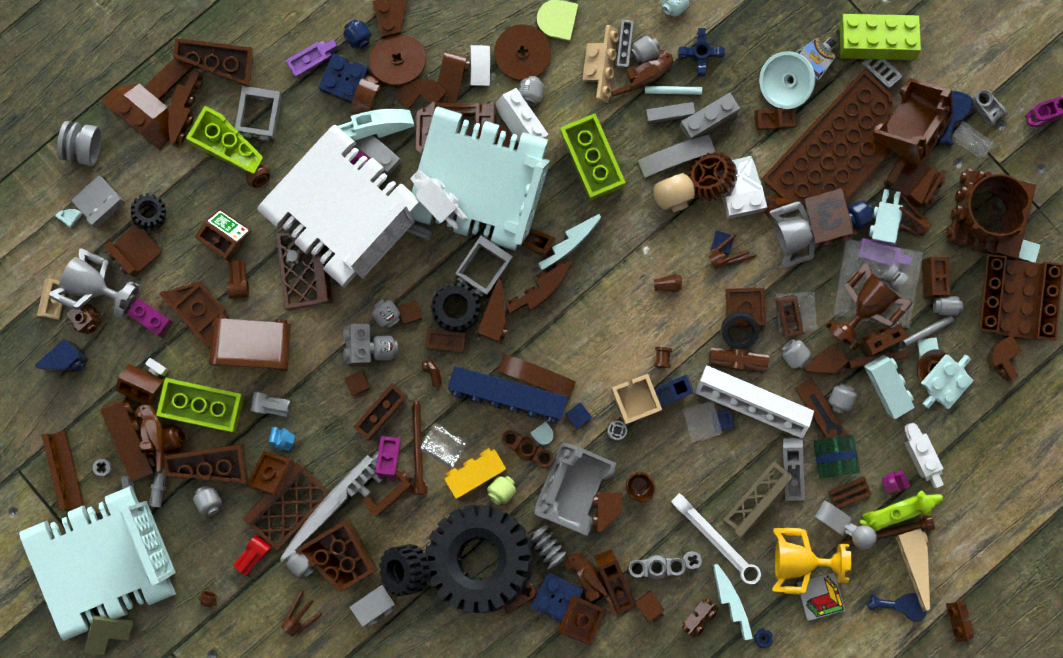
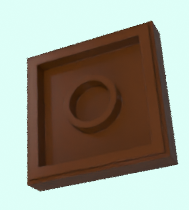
M764 288L725 289L726 317L737 311L747 312L756 320L758 327L766 326ZM738 320L732 323L730 327H751V325L745 320Z
M263 451L246 486L278 497L295 462Z
M573 595L557 632L591 646L606 609Z

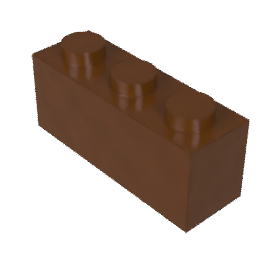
M392 383L353 427L370 441L408 397Z

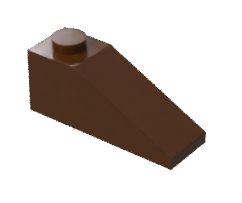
M500 279L497 280L477 331V335L499 343L500 339L504 340L508 331L505 328L502 280Z
M610 549L594 556L617 614L636 607L613 550Z

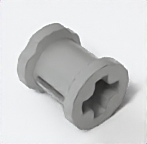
M687 552L683 557L685 566L689 569L699 568L702 563L701 556L697 552ZM695 555V560L697 561V563H692L690 566V561L688 560V557H693Z

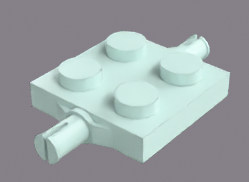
M945 354L921 382L930 395L922 403L926 408L929 409L935 401H938L945 408L950 409L974 381L964 369L969 361H971V358L964 355L957 363L949 355Z

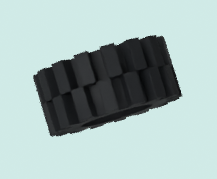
M146 193V196L141 194L139 199L135 198L134 203L131 204V219L135 225H138L139 229L143 227L145 231H148V228H151L152 231L154 227L158 229L160 224L164 223L166 207L164 202H161V198H156L155 194H152V196H149V193ZM152 206L156 210V214L152 218L143 217L141 215L143 207Z

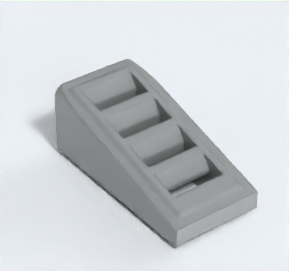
M865 59L861 63L887 90L903 77L885 59H876L877 62L872 66L869 63L874 59ZM881 64L883 67L876 71L875 68ZM886 69L888 72L882 77L880 73ZM891 75L893 78L887 81L886 78Z

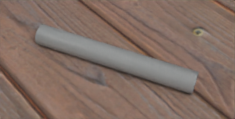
M949 315L902 340L903 346L907 347L954 322L953 316Z

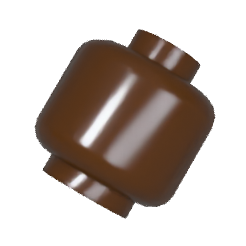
M175 425L163 428V452L169 453L182 448L185 442L183 430Z

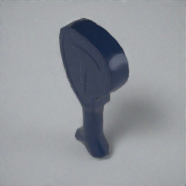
M952 91L953 116L943 136L938 140L939 145H954L951 140L953 128L957 122L967 116L972 107V98L968 94L961 91Z
M873 593L870 596L871 602L867 605L870 610L882 607L901 611L908 619L914 622L923 620L927 611H922L916 593L904 594L894 601L881 600Z

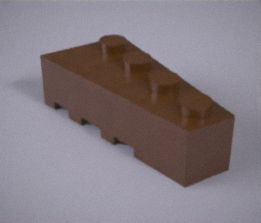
M175 38L173 52L175 60L250 87L254 53L252 47Z
M243 443L172 453L163 456L165 476L244 484L249 481Z

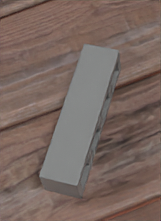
M622 20L616 69H628L634 21Z
M693 102L646 109L647 123L686 118L695 114Z

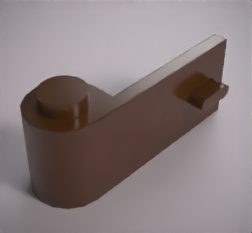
M445 51L437 83L448 92L439 103H457L464 72L469 71L470 67L468 56Z

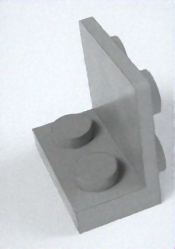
M97 176L72 199V202L87 217L90 224L96 228L101 226L125 204L123 199L101 176Z

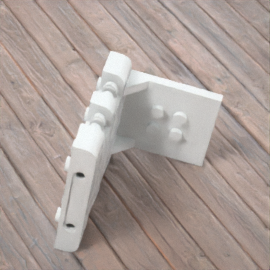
M333 125L261 202L257 210L277 228L285 222L282 227L285 230L289 229L298 220L300 225L291 235L294 238L299 235L295 245L305 254L311 251V254L314 256L324 246H327L329 250L321 257L320 262L323 264L333 254L335 255L329 260L323 270L345 288L357 274L363 279L414 224L415 221L411 214L421 205V202L403 184L397 186L387 196L396 185L394 181L390 182L381 191L378 187L387 178L385 173L379 176L385 170L384 167L374 158L367 161L368 158L366 156L361 157L353 166L350 161L358 154L359 150L357 148L351 149L356 143L337 125Z

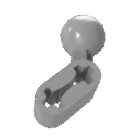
M827 501L822 503L814 516L815 519L843 537L845 533L851 536L853 544L861 550L870 549L876 543L877 535L873 528L867 525L855 526L852 524L854 520Z

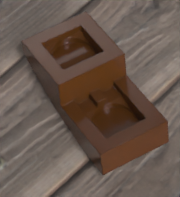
M795 108L754 111L756 130L797 127Z

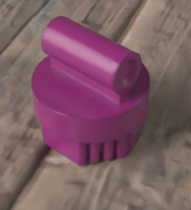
M893 471L888 473L887 476L882 477L883 487L887 494H897L902 492V489L910 487L904 471L897 473Z

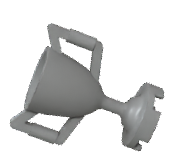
M794 202L771 210L770 215L776 219L774 221L776 236L785 255L782 261L783 267L786 268L813 259L815 238L810 218L800 202ZM797 209L800 211L802 217L782 218L780 216L781 214H785ZM808 246L807 253L791 258L792 254Z
M79 249V258L74 257L68 263L60 279L59 288L51 291L49 297L65 306L79 310L89 300L103 294L114 299V316L123 320L124 317L127 318L129 316L126 313L133 305L134 294L138 296L140 294V285L130 281L119 292L107 288L104 279L108 269V260L84 249ZM85 258L101 265L100 273L85 262ZM66 293L71 296L81 297V299L76 302L62 295Z

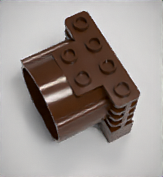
M971 168L966 169L965 172L961 173L959 183L962 184L960 190H957L955 195L957 204L956 208L952 209L950 219L953 220L951 226H948L946 231L947 243L958 244V246L988 252L992 255L1007 256L1009 260L1018 259L1036 185L1017 180L1005 174H991V172L984 173L983 171H975ZM988 192L997 195L1005 203L1006 212L1000 218L1002 229L998 234L985 230L974 219L971 211V197L973 195Z

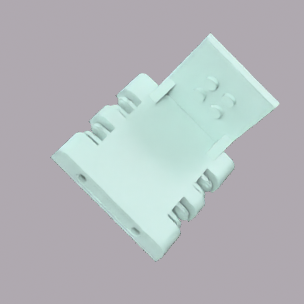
M436 107L418 171H422L430 179L434 178L436 180L438 178L445 185L444 190L448 194H454L459 200L457 202L460 205L459 208L468 219L464 222L457 215L456 222L459 228L457 230L454 229V233L468 236L472 221L475 220L472 234L476 235L479 231L480 222L487 224L483 233L484 238H488L491 226L493 225L495 228L491 242L497 246L516 251L517 245H521L529 234L550 160L543 157L548 139L523 132L518 149L514 150L517 135L515 134L510 139L509 148L502 146L506 137L505 131H501L498 144H495L500 125L485 121L480 138L478 139L480 124L476 123L474 125L471 137L466 135L469 121L464 120L461 132L458 133L463 114ZM413 185L412 193L417 197L418 189ZM422 203L411 214L415 221L428 225L432 224L434 216ZM453 211L450 216L454 219L456 213Z
M132 486L105 496L109 512L103 502L99 503V510L103 519L98 520L96 512L92 507L87 508V511L85 506L69 511V520L67 517L62 518V524L66 531L64 535L61 534L56 522H52L50 528L48 521L20 531L22 544L63 641L89 631V622L91 623L93 616H95L92 611L94 607H97L100 617L109 616L110 619H118L127 615V609L133 608V603L128 594L132 591L140 605L144 604L142 593L148 605L176 594L169 578L176 573L147 501L139 503Z

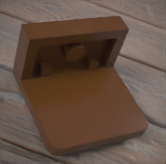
M134 225L115 243L108 241L104 245L107 249L105 252L112 261L116 259L119 262L118 268L125 275L129 274L133 277L161 254V249L142 228H138V225Z

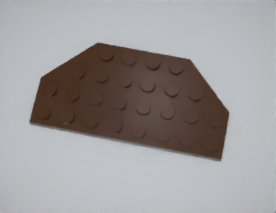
M864 69L761 180L781 198L787 197L791 203L800 202L802 205H806V198L841 188L846 190L847 197H849L892 151L876 141L873 135L876 125H879L881 122L887 124L893 116L892 94Z

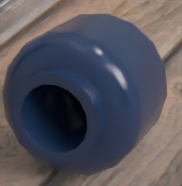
M354 19L344 26L343 36L352 48L359 47L362 49L369 44L371 32L363 21Z
M857 201L847 207L853 228H861L872 221L873 208L870 204L864 201Z

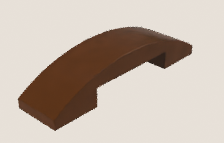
M507 354L503 355L497 372L514 379H519L552 393L567 396L568 400L576 382Z

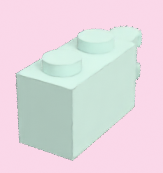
M884 189L882 202L879 203V207L874 209L873 218H876L875 226L871 225L869 233L872 241L896 246L902 211L899 210V207H903L898 205L901 192L896 191L894 204L887 203L889 190Z

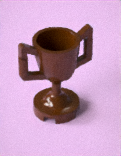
M865 263L846 284V289L856 303V315L848 323L842 322L838 324L833 319H830L825 326L839 340L847 343L848 347L855 351L860 343L855 339L854 328L863 318H874L892 327L900 320L913 302L901 299L899 295L872 273L870 264ZM866 273L867 281L859 295H857L853 287ZM893 305H902L889 320L880 316V314L887 311Z

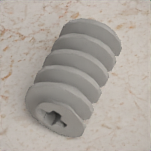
M545 525L530 536L533 537L531 544L537 543L534 550L541 549L538 556H546L543 563L550 562L547 567L549 570L564 560L563 557L566 552H559L562 546L554 545L557 542V538L550 539L553 532L546 533L549 526Z

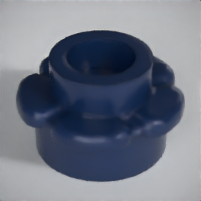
M759 629L757 634L754 635V642L760 648L769 647L773 643V635L769 630Z

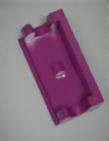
M381 436L375 471L379 479L388 477L390 481H396L395 472L398 468L401 448L400 438Z

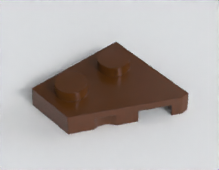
M407 0L372 1L382 38L401 34Z

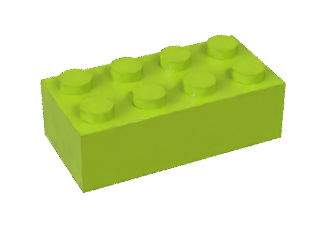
M842 15L839 24L840 59H917L921 51L919 16Z
M596 113L560 128L561 137L589 202L625 187L626 182Z
M165 378L156 416L236 433L245 395Z

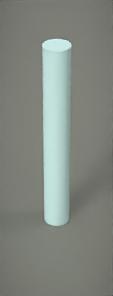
M645 86V94L702 95V87Z

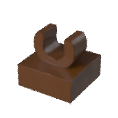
M776 194L772 198L767 196L765 200L768 208L764 213L770 218L772 217L770 215L771 210L788 205L791 202L787 197L779 198Z

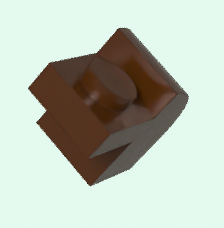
M369 74L364 79H361L352 100L350 113L356 115L373 111L376 98L384 83Z
M1013 335L994 344L988 354L990 368L998 365V372L1006 381L1018 377L1009 359L1022 352Z

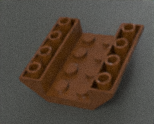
M987 254L978 330L1004 337L1013 335L1014 338L1026 340L1056 341L1063 282V264L1052 262L1031 263L1009 260L1007 256Z

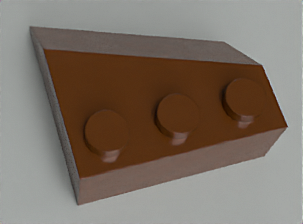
M350 519L341 522L295 550L299 555L303 553L309 560L308 563L323 574V577L340 592L378 571Z

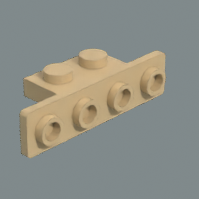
M606 25L604 43H587L582 78L585 82H598L596 98L604 103H608L611 96L616 45L619 40L618 29L611 25Z

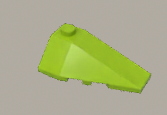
M204 106L186 137L188 143L193 147L249 173L254 174L263 160L259 152L243 138L222 114L207 106Z

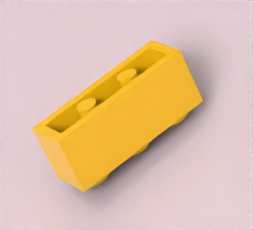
M488 448L480 453L481 457L474 461L471 458L463 463L464 467L460 470L454 468L446 473L448 477L444 478L456 499L507 470L495 449L491 451Z

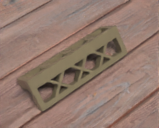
M773 461L726 515L724 521L735 529L737 535L742 537L792 479V475ZM774 467L782 473L778 480H770L769 472ZM768 483V492L757 495V486ZM747 498H755L756 506L753 509H745L744 501ZM734 513H743V521L739 525L730 519Z

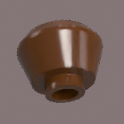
M262 164L259 165L254 174L246 171L247 184L254 188L265 185L270 179L271 171Z

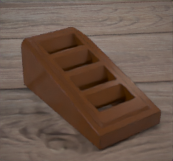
M937 167L930 168L907 196V199L915 206L919 207L924 202L937 172Z
M789 295L776 298V306L784 337L804 334L797 296ZM791 302V304H792V305L783 307V304H784V303ZM793 310L794 312L786 315L784 313V311ZM795 317V321L786 322V319ZM797 325L796 329L788 330L787 328L789 326Z

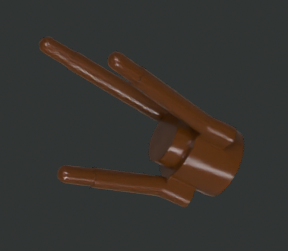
M901 193L900 197L918 217L913 216L903 207H899L900 211L913 220L911 224L913 229L900 224L899 228L912 233L914 236L917 234L924 236L931 227V224Z
M734 233L717 248L711 250L713 254L709 258L716 270L729 264L756 257V254H749L750 251L746 250L726 258L724 251L719 252L736 237Z
M303 590L299 592L288 615L283 620L285 623L281 626L292 637L296 633L300 634L303 629L322 615L319 612L301 625L302 622L299 619L314 602L313 599H310L296 617L292 616L304 593Z

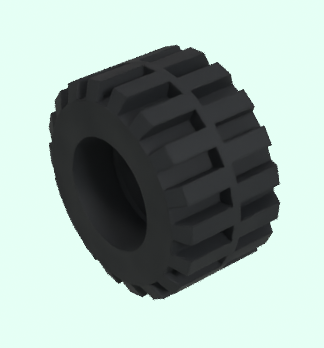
M452 282L447 286H442V289L437 290L435 297L433 296L431 304L432 314L439 326L446 329V331L464 332L467 331L466 329L473 327V324L477 322L480 315V303L475 291L470 289L468 285H462L459 282L454 284ZM453 297L463 298L467 303L466 314L457 319L450 318L445 313V304Z
M407 544L392 547L386 550L381 557L382 562L379 563V574L382 577V584H385V589L389 590L390 594H395L398 597L421 592L423 588L427 587V582L430 581L429 574L431 573V569H429L430 562L427 561L426 553H423V550L418 548L417 545Z

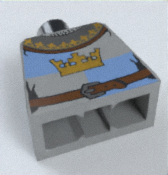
M831 37L824 43L816 38L796 52L804 56L811 63L815 73V85L836 57L831 51L837 46V43Z

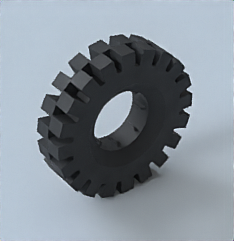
M470 505L464 506V509L452 511L449 513L450 516L448 518H443L437 524L439 526L436 531L433 530L429 537L431 540L430 546L426 545L425 553L430 562L429 569H431L429 582L432 588H436L438 591L436 594L442 600H446L450 606L466 612H494L502 609L505 605H510L516 600L515 597L521 595L525 590V583L527 580L530 581L533 572L530 570L531 564H534V554H531L530 549L533 547L530 538L525 534L526 530L513 516L491 506ZM482 538H486L493 543L492 546H496L499 553V558H497L499 564L496 571L492 572L489 578L484 580L478 578V581L468 576V572H464L461 564L463 558L461 556L464 548L469 546V542L475 539L482 541Z

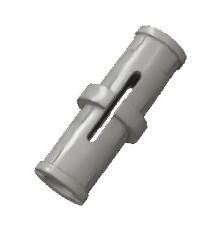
M156 467L153 484L150 487L152 490L149 506L161 508L164 490L166 491L165 483L167 476H165L164 468H162V473H158Z

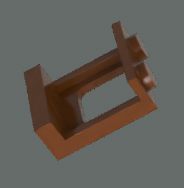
M397 470L395 472L402 482L378 504L372 497H367L362 501L375 517H379L413 486L410 483L413 479L405 471L401 473V471Z

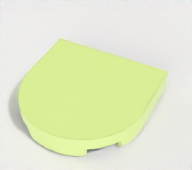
M550 0L544 3L537 14V24L540 30L548 37L570 42L578 4L562 0Z

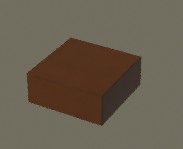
M416 300L398 306L404 325L422 319Z
M362 370L344 378L351 396L370 389Z

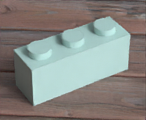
M882 355L864 366L888 415L896 419L915 408L912 403L914 400L913 396L908 390L906 391L904 387L906 382L902 375L898 374L896 370L898 366L893 358L890 359Z

